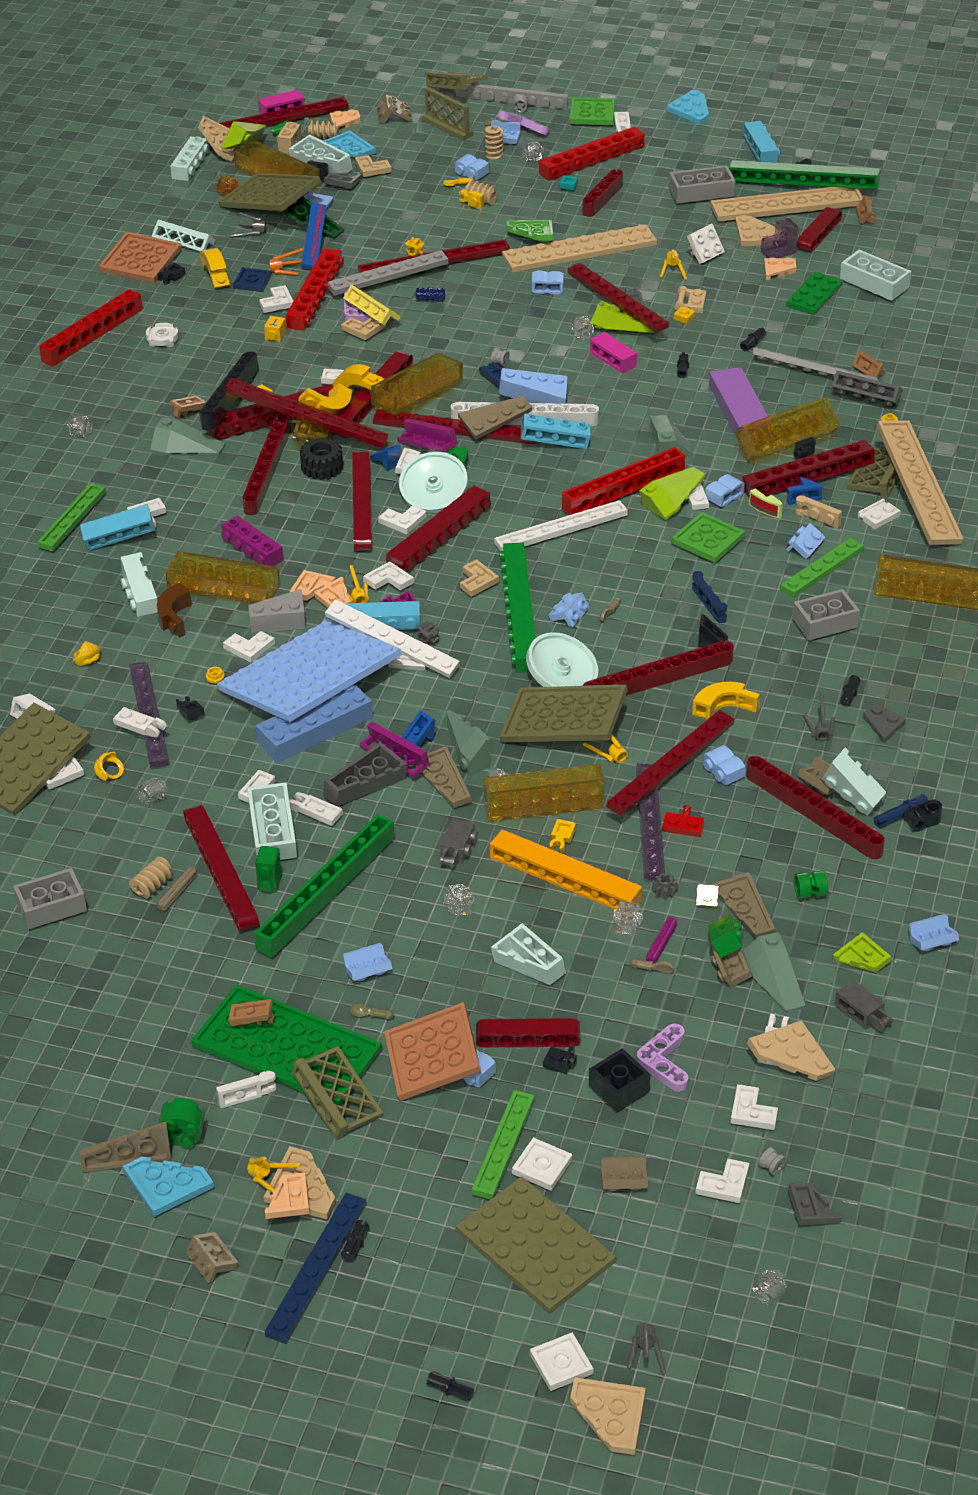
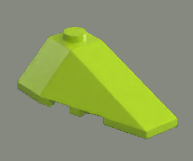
M233 121L221 148L231 150L257 141L261 138L266 126Z
M602 300L597 305L590 322L598 329L655 333L627 313H621L620 308Z
M691 467L650 482L639 490L643 506L664 520L668 519L679 511L682 502L687 500L689 493L697 488L704 479L705 473L695 467Z

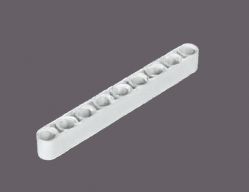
M455 402L451 404V419H459L458 413L494 403ZM530 403L532 411L527 413L536 416L585 422L590 424V427L596 426L599 423V407L594 404ZM523 416L506 425H521Z

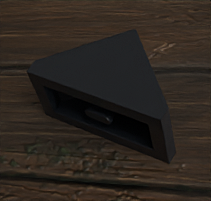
M701 615L698 647L728 641L726 633L707 616Z

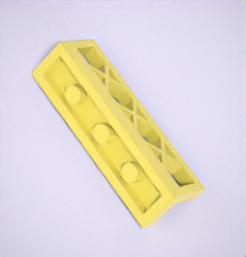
M353 285L350 286L344 296L345 300L383 325H386L390 316L397 320L401 317Z

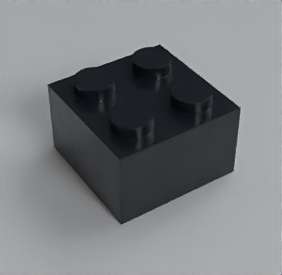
M623 1048L589 1068V1087L616 1112L650 1091L651 1074Z

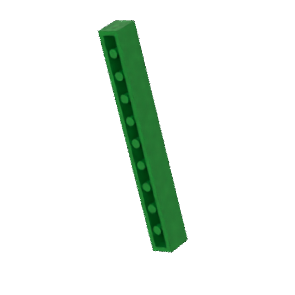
M732 160L729 166V170L736 182L878 189L880 183V168Z
M524 542L503 543V550L500 551V561H503L501 562V572H505L502 573L504 595H507L505 596V606H509L506 607V618H510L507 619L510 653H514L511 654L512 665H515L516 673L530 672L526 662V654L536 635Z
M376 814L254 932L256 950L273 958L395 838L394 821Z

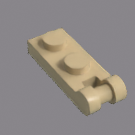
M797 496V506L795 508L797 515H805L835 528L841 525L842 511L808 497Z

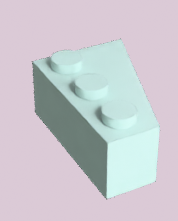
M142 553L122 556L123 578L121 579V585L125 589L127 600L130 599L132 611L135 610L138 617L156 613L157 597L152 582L147 577L146 572L148 570L143 565Z
M845 747L831 763L821 780L828 787L837 791L843 799L856 806L858 811L868 816L882 800L886 791L870 774L867 776L860 769L862 765L858 761L854 762L847 755L849 751Z
M523 923L491 947L494 962L548 985H551L566 973L563 958Z

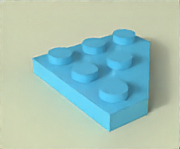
M693 89L666 106V111L699 125L709 119L705 95L698 90Z
M347 131L324 140V142L350 154V157L370 156L376 153L374 146L352 131Z
M143 1156L122 1166L123 1172L154 1217L214 1188L212 1179L205 1169L200 1166L194 1165L193 1168L181 1166V1163L166 1160L161 1163L151 1161V1158Z

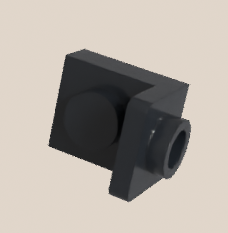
M809 437L795 442L794 457L798 460L814 454L816 440L813 437Z
M570 1045L568 1051L550 1047L543 1061V1067L568 1074L570 1068L574 1067L577 1061L575 1046Z

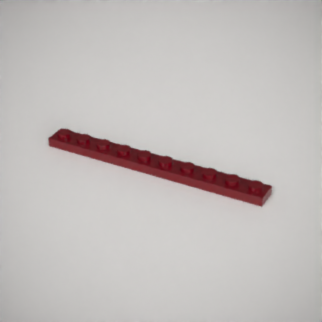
M339 97L225 121L219 124L229 129L233 121L262 124L265 126L276 125L286 120L287 122L296 119L301 120L305 117H315L319 114L343 111L349 108V103L345 97Z
M506 239L442 251L448 258V263H458L464 260L502 255V251L509 250L510 246ZM430 253L358 265V271L361 273Z
M576 263L567 268L568 274L655 333L669 328L667 320L582 263Z
M230 378L224 392L233 396H238L247 401L277 410L280 413L302 419L383 449L389 434L234 378Z
M377 409L373 417V424L405 428L404 421L409 418L454 428L456 435L473 437L459 419L403 413L401 411L395 412L385 409ZM506 425L480 437L533 445L537 442L521 439V427Z
M721 710L717 711L608 800L606 807L621 817L734 725L735 719Z

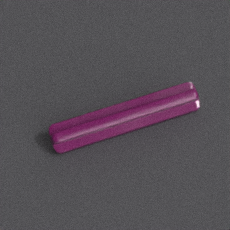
M668 917L646 954V961H653V964L657 962L677 926L676 918Z

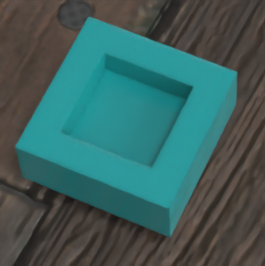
M564 175L560 181V188L574 190L578 184V177Z

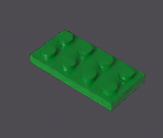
M814 272L786 301V307L815 315L840 289L843 280L824 275L821 272Z

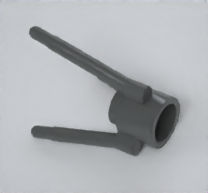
M239 212L240 216L254 221L253 224L237 222V225L252 227L254 231L232 234L229 237L265 233L266 221H262V218H256Z
M821 692V721L814 728L807 714H804V718L812 732V737H816L819 741H827L833 737L835 717L831 718L830 725L826 722L824 696Z
M649 1323L639 1324L636 1327V1335L632 1337V1347L627 1368H632L637 1345L644 1348L645 1358L649 1357V1348L654 1345L661 1373L663 1375L666 1374L659 1347V1338L655 1335L654 1326Z

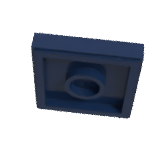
M242 267L233 283V289L264 292L272 276V271Z

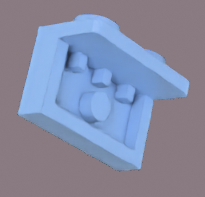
M492 120L491 126H498L503 129L504 143L509 145L518 143L520 138L519 122Z
M809 523L806 527L802 526L796 532L797 537L794 535L787 542L789 546L786 551L789 552L794 548L807 559L823 541L825 536Z
M582 592L575 594L567 593L553 607L548 616L551 621L565 619L568 626L573 627L590 606Z
M946 914L909 924L911 943L923 951L932 950L933 947L940 945L947 946L959 940L958 932L949 927Z
M381 943L343 954L346 973L353 981H362L374 974L382 975L392 969L391 961L385 956Z

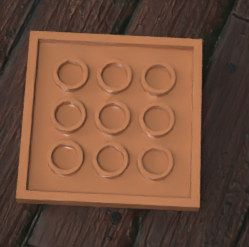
M126 232L101 262L99 271L155 283L157 281V274L162 272L182 249V246L178 242Z
M464 1002L384 1031L397 1096L400 1101L481 1072L468 1011Z

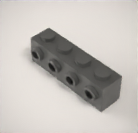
M836 371L832 387L838 394H852V397L857 399L862 397L868 398L867 401L873 403L880 401L888 407L898 406L903 391L897 385L841 371Z

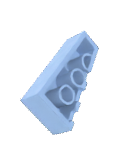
M502 368L499 394L511 398L524 396L529 403L565 404L567 376Z

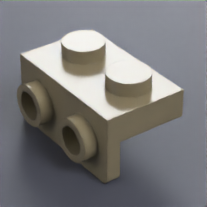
M820 757L814 758L811 767L799 770L797 776L804 779L803 781L806 784L818 788L820 793L824 795L837 793V791L828 787L821 780L831 764Z
M714 946L711 947L714 953L711 957L716 967L719 966L720 968L717 973L722 982L726 981L730 987H733L753 976L742 948L720 958Z
M602 1157L601 1180L603 1189L609 1191H618L619 1189L637 1191L642 1188H648L646 1157Z

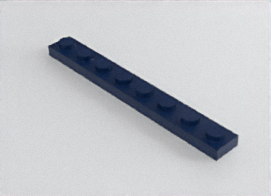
M345 1193L267 1326L265 1337L287 1344L346 1242L347 1235L351 1233L356 1221L367 1205L366 1199Z

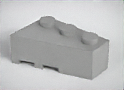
M301 589L248 605L251 633L305 629Z

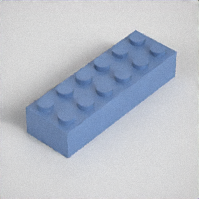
M353 684L291 722L274 716L255 725L257 743L276 763H279L373 718L372 700Z

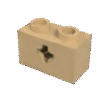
M287 122L277 136L278 151L289 154V148L301 141L300 124H295L294 122Z

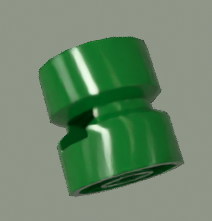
M812 871L810 875L807 872L795 873L794 888L797 898H810L811 895H814V897L827 896L828 881L825 871Z

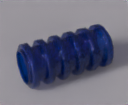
M417 287L416 299L417 301L422 299V301L441 300L444 302L445 289L444 287L441 289L439 287L436 289L434 287L432 289L429 287L427 289L425 287Z

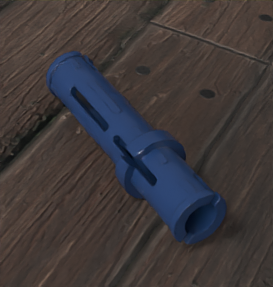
M921 794L911 800L907 799L899 806L873 818L875 820L874 823L878 828H881L903 817V812L908 807L928 801V798L925 794Z

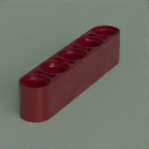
M611 170L583 198L582 214L584 216H594L622 188V170Z
M826 207L799 236L797 248L813 252L840 222L842 211Z
M573 1018L481 1019L476 1023V1044L484 1048L570 1047V1045L577 1046L581 1041L580 1022Z

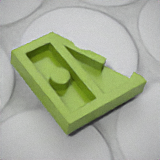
M862 932L835 952L833 960L876 973L891 962V956Z

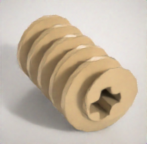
M311 120L308 135L318 137V139H321L323 136V139L327 140L328 137L332 138L339 135V126L336 125L335 121L332 126L330 121H328L327 125H325L324 121H322L321 125H319V121H316L314 125L313 120Z
M487 126L485 128L486 157L489 159H499L504 154L503 129L498 126Z
M471 179L464 189L468 192L473 190L484 194V203L493 205L497 200V192L493 185L490 187L489 184L485 185L483 182H475V180Z
M156 857L144 870H141L139 874L129 881L130 888L143 898H149L150 894L155 893L156 889L161 888V884L163 885L167 880L171 879L172 874L169 862L163 857Z

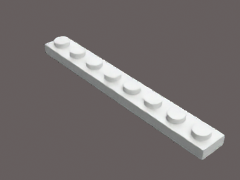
M620 500L496 537L494 538V544L500 551L503 550V543L524 542V546H528L627 516L628 510Z
M336 599L325 612L326 617L356 630V632L401 649L402 655L448 678H451L460 665L458 660Z

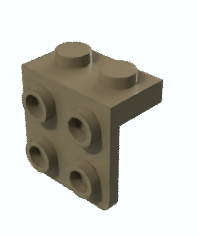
M385 94L382 101L380 100L377 104L379 122L383 124L386 123L391 113L409 122L413 119L410 105L407 102L397 100L392 95Z

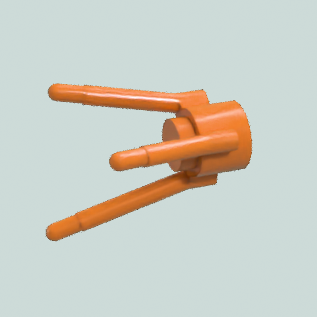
M303 248L270 259L271 271H275V274L299 275L298 272L280 269H283V265L301 263V260L282 262L279 259L302 252Z

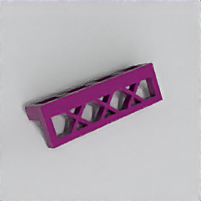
M409 418L404 421L406 432L397 437L400 443L438 452H446L458 444L454 428Z
M373 721L367 725L370 735L359 744L361 749L368 751L374 747L368 746L373 740L378 743L381 742L398 757L405 758L407 763L406 774L414 779L430 765L425 750ZM409 765H418L414 771L408 768Z

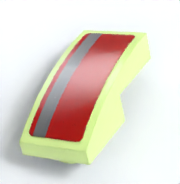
M756 488L750 491V506L766 515L775 518L782 517L783 503L773 495L766 497Z

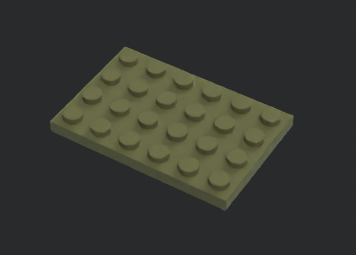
M256 173L219 200L218 203L220 207L277 210L282 212L289 205L296 203L297 199L305 196L309 190L316 188L321 179L319 176Z
M591 685L519 688L500 734L501 742L511 743L610 740L628 691L627 686Z
M33 702L0 736V808L15 816L39 792L46 782L91 738L90 732Z
M520 1177L455 1226V1231L548 1314H551L616 1263V1256L523 1177Z

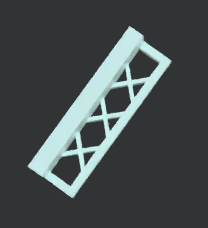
M162 220L157 221L152 234L154 238L181 243L182 247L199 252L206 250L208 244L214 245L215 239L208 234ZM160 229L166 232L161 236L158 235ZM174 233L177 234L179 237L172 240L170 235ZM183 238H190L191 241L184 243ZM195 242H203L202 247H197Z

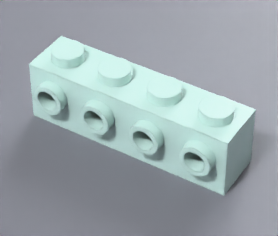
M190 136L171 164L172 179L189 181L191 176L194 175L195 170L209 152L206 138Z

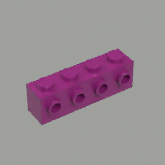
M238 515L221 524L222 538L267 570L284 560L283 547Z

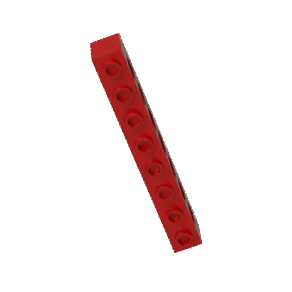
M634 126L539 160V174L550 181L642 148L645 144V133Z
M329 248L322 250L286 313V328L305 331L307 326L310 325L311 319L315 316L317 308L320 307L322 299L325 298L326 292L329 291L328 282L335 279L340 267L344 264L342 250Z
M128 289L40 344L41 362L54 367L142 311L141 294Z
M673 447L563 491L562 510L568 515L599 507L641 490L654 480L685 470V454L677 447Z

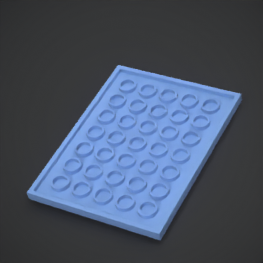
M325 620L318 626L309 629L306 633L295 637L287 644L281 645L280 648L273 652L267 653L261 659L253 661L247 667L239 669L235 674L224 678V680L217 683L218 690L291 722L398 658L402 653L398 647L356 632V630L331 620Z

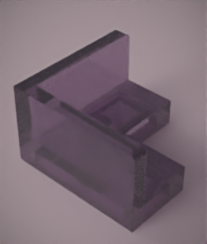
M790 218L776 221L775 235L761 239V253L767 258H781L797 253L798 226Z

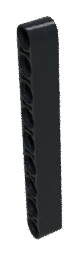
M256 352L242 354L200 410L199 416L203 430L215 429L237 400L238 396L224 392L230 378L248 384L259 370Z

